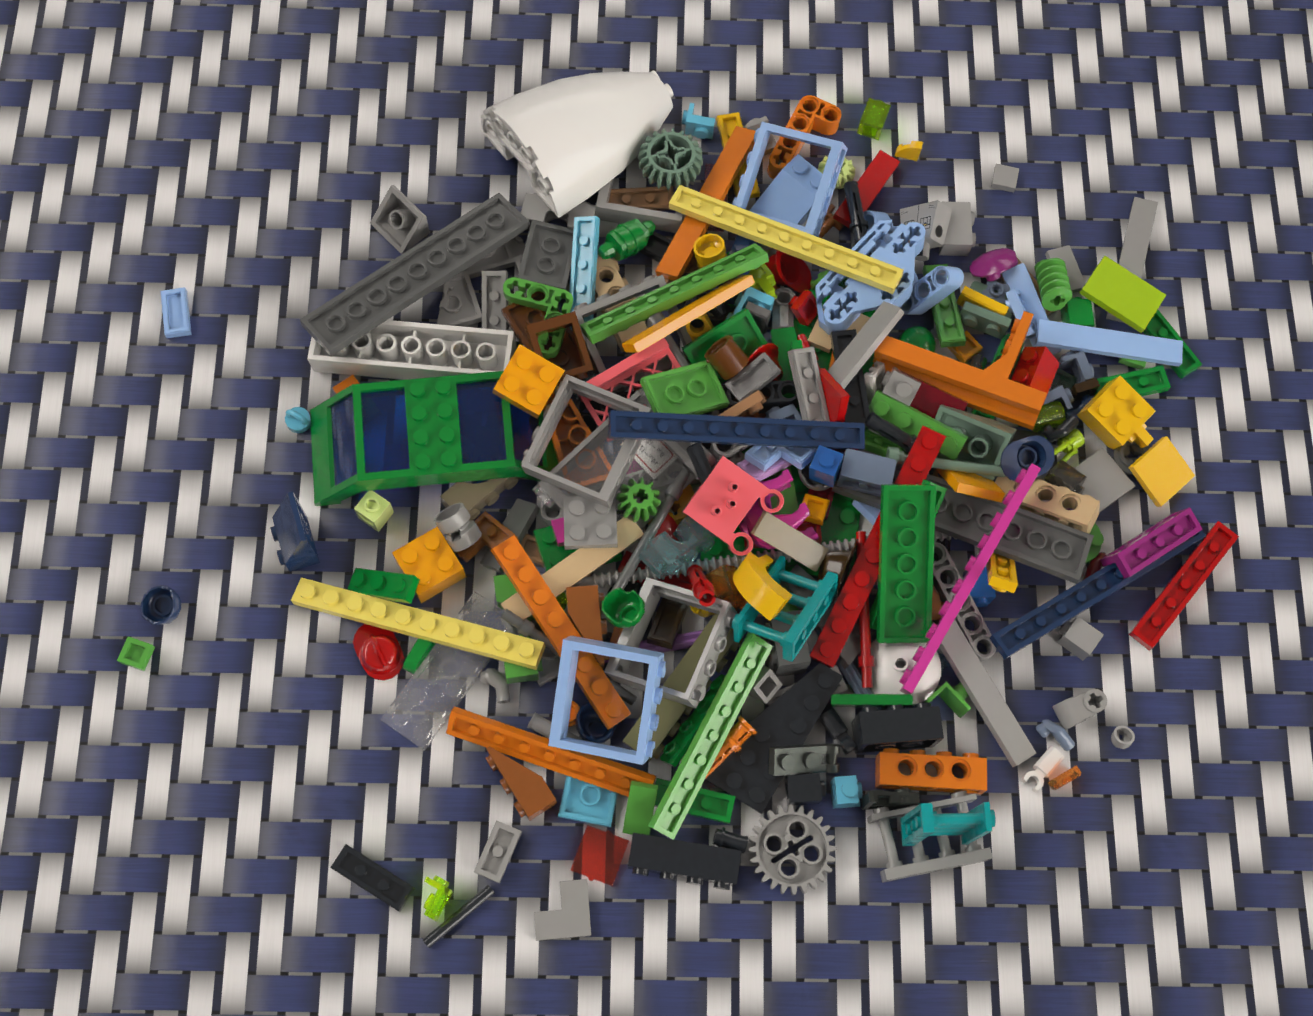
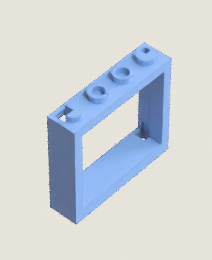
M761 122L760 128H757L754 134L755 144L753 150L747 156L746 172L742 174L739 180L740 190L738 196L734 198L732 205L746 210L770 134L831 149L806 226L761 215L819 237L848 148L840 141Z
M571 635L563 639L548 746L643 765L649 757L652 758L653 749L655 748L652 735L653 731L657 730L659 723L656 707L657 704L661 703L663 688H659L661 677L664 678L666 673V661H663L664 653ZM579 651L649 664L637 751L567 737Z

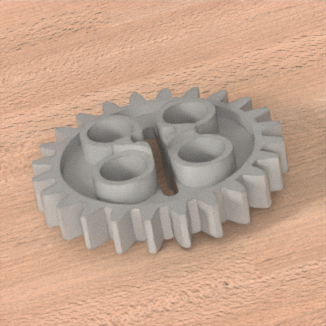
M792 804L788 806L787 812H784L783 808L778 806L777 815L771 810L767 812L769 820L760 817L759 822L762 828L758 826L753 827L752 830L757 834V837L751 836L749 841L754 843L755 846L748 848L747 852L755 854V857L749 863L758 864L759 867L756 868L754 874L761 872L764 874L761 883L766 882L768 879L772 881L770 885L771 890L780 885L781 894H784L786 889L790 888L791 894L795 895L797 887H799L802 893L805 894L807 893V884L811 888L816 889L817 883L815 879L824 882L826 878L822 872H832L827 863L836 861L834 857L829 855L830 852L837 850V847L829 845V842L835 836H826L825 832L828 831L830 826L821 827L820 823L823 817L821 816L814 820L812 818L814 810H811L806 815L802 805L797 812H794ZM790 825H800L803 830L802 837L792 836L789 831ZM812 836L813 840L801 846L795 852L796 856L790 853L776 863L771 862L772 858L785 852L789 847L788 843L794 846L806 837ZM767 839H777L780 843L779 851H770L766 845ZM805 848H813L817 852L816 861H808L805 858ZM782 862L793 864L795 868L793 875L787 876L781 871Z

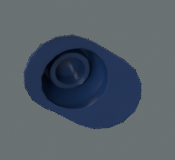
M1038 435L1029 436L1014 441L1005 447L1000 459L1001 468L1007 478L1015 481L1021 469L1027 470L1033 463L1041 468L1037 475L1041 476L1052 467L1055 455L1051 443L1046 438Z

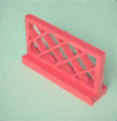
M662 338L639 353L629 356L593 377L587 383L607 391L610 390L612 393L614 387L619 384L630 386L627 399H629L633 387L642 389L641 384L634 383L636 374L643 371L651 373V375L663 372L656 370L658 361L665 357H668L672 363L671 370L681 366L671 352L666 339ZM578 395L599 427L609 417V407L606 406L605 412L595 410L590 404L591 399ZM598 415L603 416V420H602V421L600 420V418L598 417ZM607 438V439H606V441H607L608 443H609L610 441L614 440V439H610V438Z

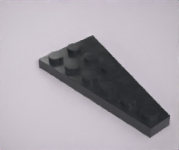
M820 662L749 723L756 730L757 734L751 735L740 746L741 750L735 753L733 751L705 780L729 795L735 796L737 800L762 814L785 776L769 774L770 747L803 745L843 676Z

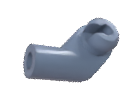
M1049 719L1042 720V723L1036 726V730L1043 738H1046L1051 733L1065 751H1069L1075 746V742L1067 731Z

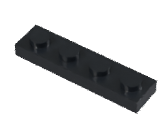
M856 329L831 332L830 339L834 362L857 335ZM861 367L844 389L850 395L844 422L864 423L870 414L863 369Z

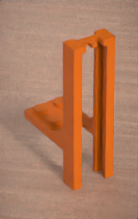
M1026 311L1023 312L1021 320L1015 319L1001 358L984 370L890 336L885 337L874 353L873 363L876 361L884 363L885 373L886 371L891 372L893 367H895L898 371L901 370L967 401V407L1030 430L1034 428L1047 395L1046 392L1009 380L1034 315Z

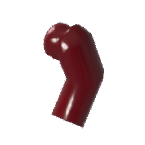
M1099 552L1089 562L1083 580L1101 570V567H1106L1100 561L1101 558L1106 556L1105 552Z

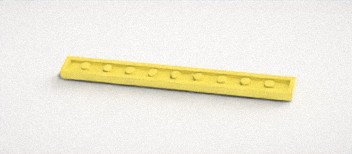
M679 185L669 201V209L891 294L894 293L903 276L904 269Z
M305 578L300 579L291 599L292 603L297 606L537 670L546 647L542 641Z

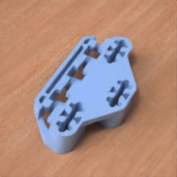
M879 220L851 250L867 255L873 249L874 252L870 257L904 269L903 276L898 284V290L896 287L894 293L891 294L852 278L846 280L845 285L847 287L843 289L838 284L846 276L830 270L815 286L819 327L830 335L833 331L847 330L861 313L876 311L883 301L901 307L912 294L915 257L924 248L925 227L918 222H909L907 225L901 223L899 226H892V220ZM888 233L891 234L889 236V239H891L889 244L882 240ZM830 295L831 297L823 304L825 309L823 314L822 300Z

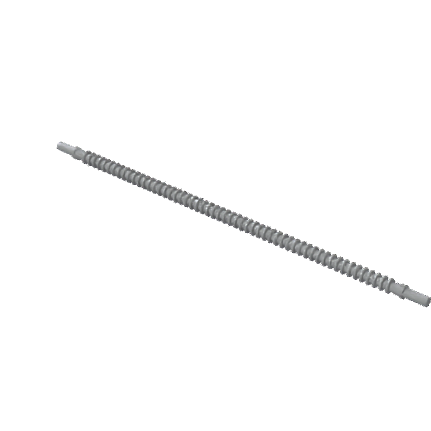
M935 531L934 542L937 539L943 541L944 538L951 540V536ZM851 538V541L844 539L843 542L837 540L836 543L829 541V544L822 542V545L829 549L827 553L831 551H851L856 540L855 538ZM771 549L770 552L764 550L763 553L756 551V554H754L758 558L767 554L774 560L772 564H775L780 555L784 556L787 562H791V559H793L783 552L775 551L774 549ZM734 554V557L727 555L726 558L719 556V559L712 557V560L705 558L704 561L697 559V562L690 560L688 564L682 561L680 565L678 562H675L673 566L667 563L665 567L663 564H660L658 568L653 565L651 569L645 566L643 570L638 567L629 581L632 584L636 580L642 583V580L646 579V577L654 578V580L661 577L664 580L665 576H669L672 579L673 575L679 578L680 574L686 577L687 569L693 564L700 565L707 574H709L710 570L716 573L717 569L723 572L724 568H728L731 571L732 567L737 569L747 555L738 556ZM615 570L614 574L608 571L606 575L600 572L599 576L593 573L592 576H586L572 587L601 585L602 588H605L606 584L612 587L621 573L618 570Z

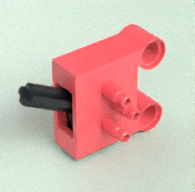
M701 443L688 446L686 448L687 453L702 485L682 512L726 543L733 554L738 556L747 555L753 548L752 538L744 532H733L757 499L762 511L775 513L784 505L783 495L775 489L767 488L724 456L719 459L712 469ZM768 494H773L777 497L778 503L773 509L767 508L764 503V499ZM739 536L744 537L747 541V547L743 551H737L733 546L734 540Z

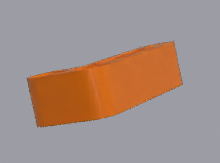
M806 95L799 101L786 128L809 134L811 130H815L824 135H833L838 130L842 115L841 110L820 98ZM780 136L769 157L767 168L769 177L775 179L779 172L799 154L805 142Z

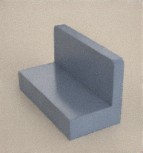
M847 448L837 486L881 497V484H892L897 461Z

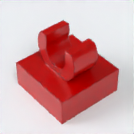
M804 290L799 297L794 296L788 303L801 325L809 326L818 314L816 298L811 291Z

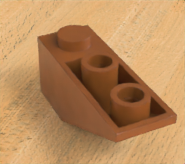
M598 585L566 587L568 617L582 638L603 641L602 635L607 634L606 618L601 619L600 616L604 593H598ZM592 653L601 668L604 669V660H609V656Z
M492 747L486 748L489 756L485 759L493 772L497 769L503 777L499 782L507 795L511 792L517 800L513 805L521 818L526 815L529 821L557 804L556 798L542 776Z

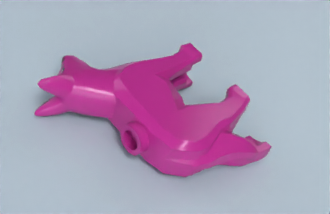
M786 469L782 471L780 476L760 483L769 489L781 492L791 487L790 482L793 481L789 470ZM768 494L764 499L765 505L772 509L770 498L774 496L773 494ZM757 499L739 524L741 532L749 534L757 547L768 550L776 549L751 534L763 512L759 507ZM804 502L792 514L773 516L797 529L810 515V512ZM809 527L805 531H799L814 541L819 538L813 527Z

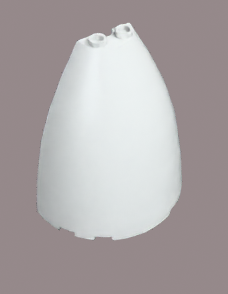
M654 70L651 72L589 73L549 82L518 93L483 110L484 114L481 115L482 133L506 160L515 157L529 172L532 189L559 218L600 190L638 156L642 143H645L647 136L652 137L654 131L657 132L672 110L673 103L671 97L674 94L669 84H663Z

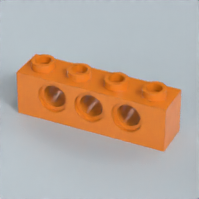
M886 748L876 756L875 788L949 793L967 791V794H983L987 791V758H979L977 753H963V757L952 756V752L939 751L936 752V755H926L924 750H910L909 754L899 753V749ZM899 763H905L909 766L910 775L900 773L898 769ZM927 764L936 768V777H931L926 773L925 766ZM953 766H958L962 769L963 778H956L953 775Z

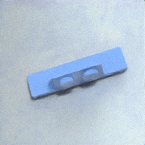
M1021 263L1002 273L1005 283L1010 287V291L1006 292L1008 299L1005 300V304L1009 307L1010 313L1014 312L1017 319L1021 320L1024 311L1034 314L1026 338L1030 340L1032 347H1040V345H1035L1037 321L1039 319H1049L1028 269L1024 263ZM1047 347L1053 355L1062 350L1060 348Z

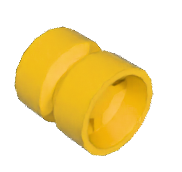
M704 234L693 245L698 270L727 256L724 240L717 234Z

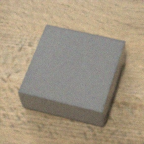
M996 163L991 188L1014 193L1019 168Z

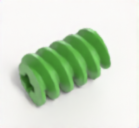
M1060 258L1041 260L1037 262L1034 269L1042 306L1049 311H1058L1072 298L1066 264Z

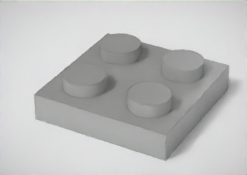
M580 496L563 497L565 550L618 547L616 497L611 508Z

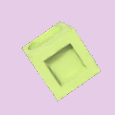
M367 491L354 508L358 518L378 532L394 513L391 503L374 491Z

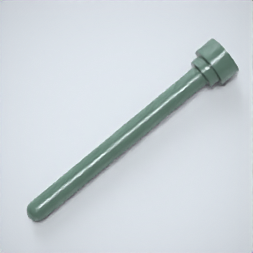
M888 447L886 458L897 461L895 468L902 466L908 454H904V451H900L899 448ZM936 458L931 467L1006 477L1001 466Z

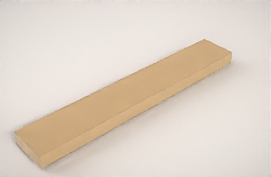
M631 515L628 518L623 517L617 521V548H579L541 576L555 598H557L566 591V587L574 586L640 539L644 533L637 523L633 522ZM518 592L501 603L504 610H510L523 620L532 615Z

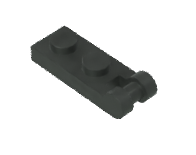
M827 743L770 747L769 774L780 776L824 772L838 773L840 771V763H837V754H840V745ZM822 754H827V762H822Z

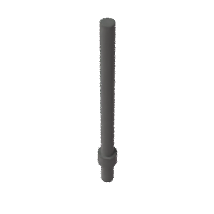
M682 468L673 485L670 484L664 493L666 497L612 590L616 588L624 590L672 505L681 497L683 493L682 488L691 474L687 469Z
M508 609L503 612L501 618L516 627L518 633L524 637L529 636L534 640L544 642L545 648L559 656L547 636L536 629L534 623L526 618L524 620ZM608 677L622 700L633 705L637 696Z

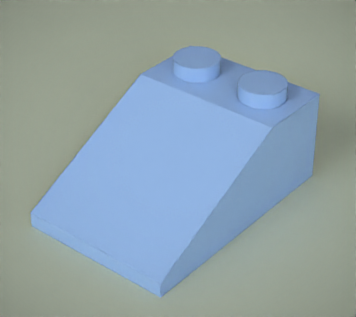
M797 154L779 172L749 211L802 225L809 217L822 173Z

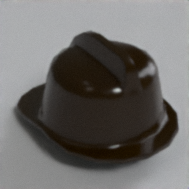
M859 539L855 541L851 551H831L826 554L820 564L818 580H823L828 571L838 574V596L848 578L849 567Z

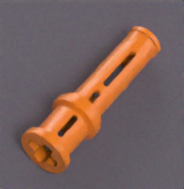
M741 715L738 717V722L730 729L706 778L733 751L735 753L741 750L740 746L751 735L757 734L756 730Z

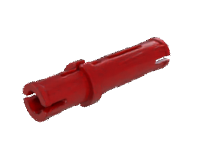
M691 565L687 569V576L691 581L694 596L699 599V603L702 606L713 605L716 597L714 596L712 583L706 578L700 565Z

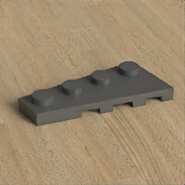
M798 564L790 571L796 575L816 581ZM781 581L779 584L788 592L804 598L811 597L814 591L785 581ZM836 597L833 599V601L821 617L820 621L818 622L814 630L818 629V631L821 633L837 600ZM859 617L839 655L841 659L839 663L844 669L852 663L861 651ZM870 628V635L872 637L875 631Z

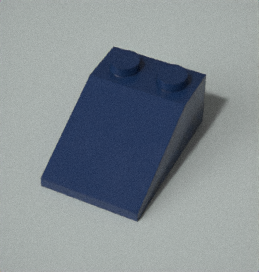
M289 492L273 515L274 526L270 527L274 541H279L281 550H277L279 562L281 565H286L291 572L318 564L320 561L307 515L294 492Z

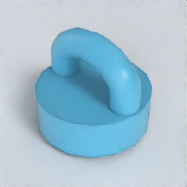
M294 407L286 411L285 423L292 432L303 433L309 429L311 419L306 409Z

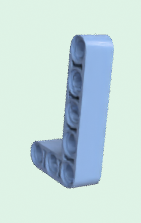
M870 210L863 212L865 220L868 221L869 228L867 232L879 220H891L885 212ZM888 233L882 240L889 244L891 241L889 236L891 234ZM937 266L920 280H918L914 271L912 294L900 308L905 314H924L962 285L964 281L962 270L958 267Z

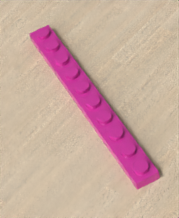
M1032 463L1027 470L1022 468L1017 475L1015 482L1018 485L1015 491H1008L1002 502L1006 505L1002 513L996 512L989 524L993 527L989 536L986 534L982 536L977 545V548L981 550L976 558L970 557L964 570L968 571L963 580L958 578L951 592L955 594L951 602L947 600L944 602L938 613L942 616L937 625L932 623L925 635L929 639L925 647L919 646L912 660L916 661L912 670L906 669L899 682L903 685L899 691L902 693H913L1040 472V467Z

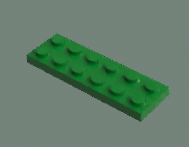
M881 484L877 612L878 643H927L929 640L925 635L932 624L936 485Z

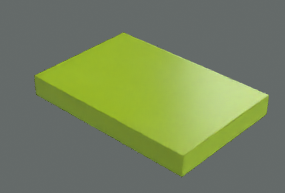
M1105 255L1079 293L1140 333L1145 330L1166 297V294Z

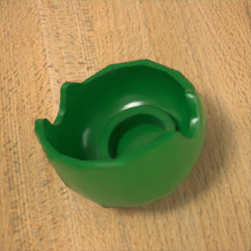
M915 326L908 328L898 337V340L932 352L936 350L935 338L925 327Z
M616 588L607 593L603 599L602 612L613 626L630 628L640 622L645 613V603L634 590L626 592L622 588Z

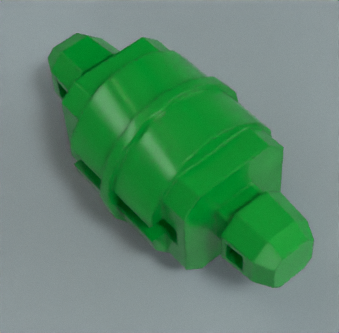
M633 219L617 225L616 228L607 234L605 243L598 250V255L602 259L613 257L616 261L636 255L647 246L649 237L655 231V224L652 221L641 223L638 219Z

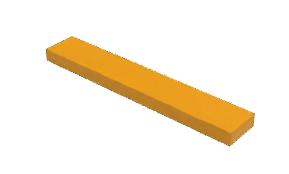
M739 275L737 278L724 283L622 343L624 351L627 353H639L754 285L753 276Z

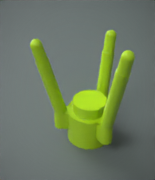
M1074 428L1068 436L1057 441L1058 447L1054 449V455L1061 451L1067 454L1045 476L1046 480H1049L1073 455L1077 454V449L1084 444V437L1079 430Z

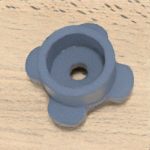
M996 280L987 281V288L982 291V294L1003 304L1005 302L1004 296L1006 292L1010 291V287L1008 284H1001Z

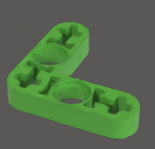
M517 277L509 278L503 284V293L507 301L546 311L544 320L570 313L573 310V296L567 290ZM514 286H517L519 291H516L515 294H512L510 292V289H513ZM526 289H528V290H527V298L524 297V293H526ZM536 291H541L545 294V298L542 301H535L531 298L532 294ZM566 299V303L562 306V313L558 312V302ZM567 328L538 337L543 358L550 359L558 355ZM550 335L553 337L552 347L549 350H545L544 345H547Z

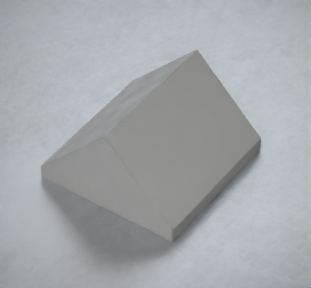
M391 185L370 224L403 254L426 237L430 231L426 215L395 185Z

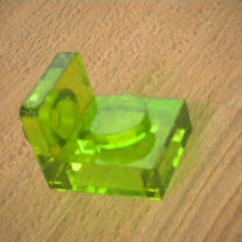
M436 875L433 880L426 876L424 882L437 889L435 894L431 893L423 906L426 909L424 915L437 922L453 891L448 888L450 883Z

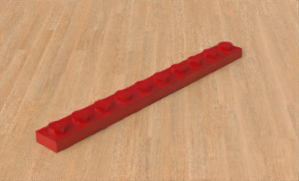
M922 426L894 484H922L946 436L926 426ZM880 513L810 653V658L832 669L879 575Z

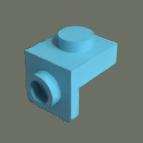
M690 103L689 110H684L682 124L686 125L685 134H691L700 139H712L715 118L694 115L695 103Z

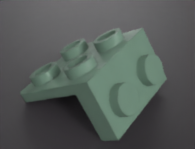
M974 281L970 288L982 294V291L986 290L987 285ZM965 301L960 311L963 325L1001 340L1012 320L1010 319L1012 313L1009 310L1003 316Z

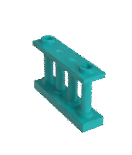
M780 555L775 564L770 565L768 574L778 584L781 581H785L814 591L813 595L807 598L792 594V597L787 602L803 608L800 614L793 615L781 611L777 617L773 618L774 620L792 625L789 631L783 633L754 623L753 621L758 614H762L748 602L740 614L734 616L731 628L734 629V641L738 643L746 631L780 643V646L783 647V659L793 662L835 598L838 589V574L828 571L823 580L817 582L785 571V557Z
M983 802L967 813L937 814V811H933L932 803H921L900 819L902 846H914L928 836L961 835L962 845H968L992 832V827H995L996 823L995 812L993 809L990 810V802Z

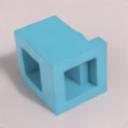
M856 775L834 777L830 781L833 809L860 807L862 785L856 779Z

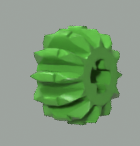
M643 477L638 480V483L631 478L628 481V485H621V493L617 494L616 500L620 501L617 506L618 510H626L623 515L624 518L632 515L633 522L635 523L639 520V517L645 522L648 521L649 515H656V507L660 506L661 500L656 498L660 494L659 490H651L653 482L645 485ZM635 497H640V498H641V499H640V502L642 501V503H637V502H636L637 498H636V499H634V498H635Z

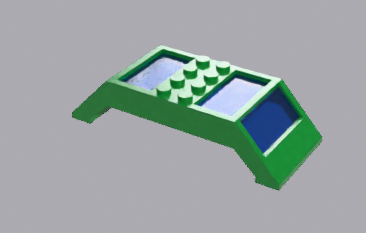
M504 371L352 384L310 410L315 506L341 504V501L362 491L510 477H520L541 482L542 480L526 474L521 466V462L524 458V451L526 449L529 450L533 443L532 435L537 426H541L544 420V412L542 410L539 417L535 418L492 393ZM550 439L537 466L548 472L559 464L552 439Z

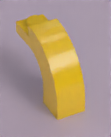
M750 552L734 572L733 582L746 601L770 621L779 615L792 597V594L768 574L767 570L774 560L767 554L758 558Z

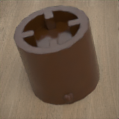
M729 335L715 342L704 355L706 362L710 363L724 380L737 375L749 362V358L733 340V336Z

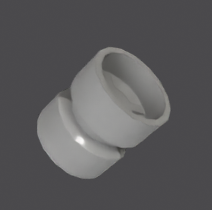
M462 502L445 508L434 519L441 533L447 534L445 539L454 552L470 547L482 535L473 520H469L471 515Z

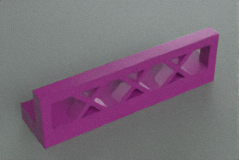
M1189 507L1168 515L1101 558L1100 561L1103 566L1116 563L1123 577L1128 578L1203 529Z

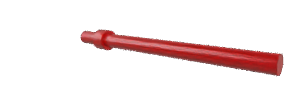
M866 531L856 532V540L859 539L856 548L857 558L866 541ZM868 596L859 614L861 656H858V665L861 667L862 688H873L872 667H874V656H871Z

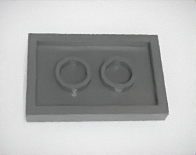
M532 219L517 278L566 290L571 269L573 229Z

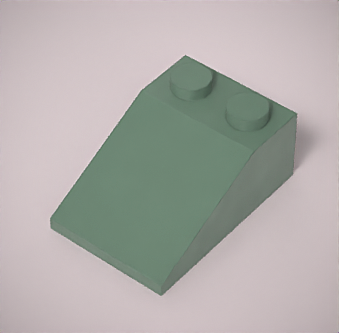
M940 405L935 417L937 421L968 436L964 447L955 461L1001 466L1002 451L1012 442L1017 430L993 419L945 405ZM938 452L937 458L952 460ZM977 474L992 481L997 477L991 475Z

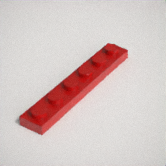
M1217 521L1128 635L1147 650L1153 649L1239 536L1220 521Z

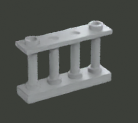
M960 791L951 794V799L931 803L933 811H937V814H942V808L952 806L957 807L958 813L969 812L967 803L976 800L977 796L976 793L967 795V791ZM918 805L892 811L889 810V807L877 808L873 810L874 814L867 818L868 823L879 822L888 859L887 869L880 871L882 883L985 862L993 858L990 847L981 849V845L977 844V840L965 847V853L955 854V851L951 850L948 835L937 836L941 851L938 853L939 858L929 860L928 855H925L922 841L912 846L915 857L912 858L913 863L903 865L902 861H899L889 819L903 817Z

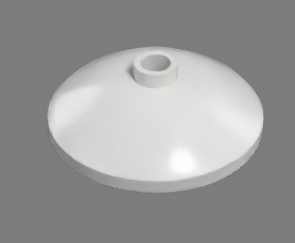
M875 639L871 643V656H874V667H872L873 688H869L873 694H904L899 691L903 685L899 680L906 669L912 670L916 661L912 660L919 646L925 647L926 643H878L877 639ZM937 651L911 694L913 696V706L927 700L939 684L941 661ZM904 661L906 665L904 668H898L896 663Z

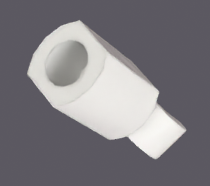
M1050 746L1034 764V771L1024 774L1021 781L1024 783L1029 777H1032L1036 780V785L1032 791L1040 790L1044 784L1043 778H1048L1063 761L1064 755L1055 747Z

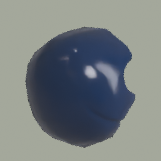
M163 585L153 587L143 595L140 604L142 617L152 625L170 624L178 617L182 609L181 599L176 591Z
M589 701L580 707L576 716L577 732L585 741L602 744L613 736L616 725L607 730Z

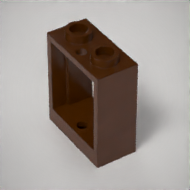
M575 311L528 324L525 327L531 351L541 357L543 356L536 336L567 327L572 328L583 366L564 371L557 386L563 381L566 374L584 380L589 378L588 374L593 371Z

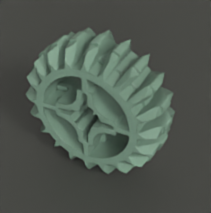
M663 128L661 134L654 131L652 137L647 136L645 143H642L640 153L638 154L639 168L642 170L643 177L649 178L650 184L657 182L658 189L662 185L666 186L667 190L671 186H675L677 189L680 184L687 187L689 181H695L696 175L700 174L701 166L703 165L702 150L699 148L698 140L692 141L693 137L691 134L684 136L683 130L676 133L674 128H672L671 132H666Z

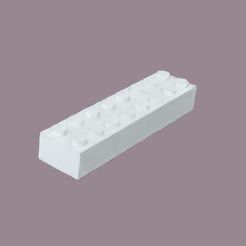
M387 320L333 356H330L311 337L307 359L314 372L407 380L504 371L516 351L517 344L514 331Z

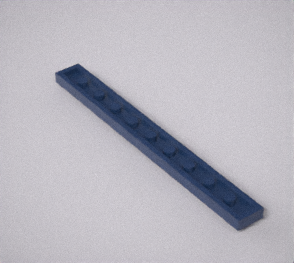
M611 410L609 411L608 438L818 448L821 445L829 449L846 450L849 448L863 450L865 449V423Z
M1201 530L1128 578L1123 577L1116 563L1109 564L994 633L989 639L1005 660L1199 542L1206 535Z

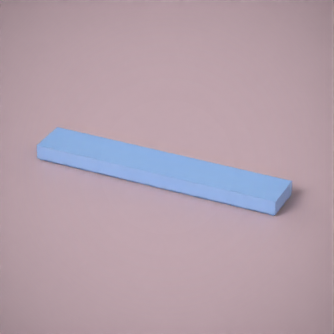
M1043 319L1037 321L1035 345L1079 352L1084 351L1086 353L1178 367L1182 364L1183 341Z

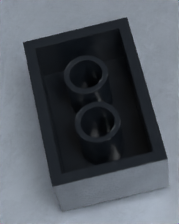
M919 703L915 705V708L906 709L904 705H892L888 707L889 710L879 711L878 707L862 708V712H859L851 722L853 741L857 746L854 748L855 754L883 752V749L886 748L899 750L933 748L944 739L940 706L931 707V703Z

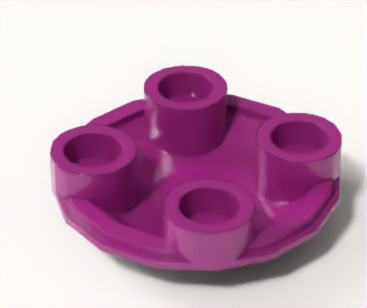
M994 249L978 256L969 267L972 276L986 277V280L989 282L995 281L1000 278L1002 272L1015 267L1018 264V259L1015 251L1012 249Z

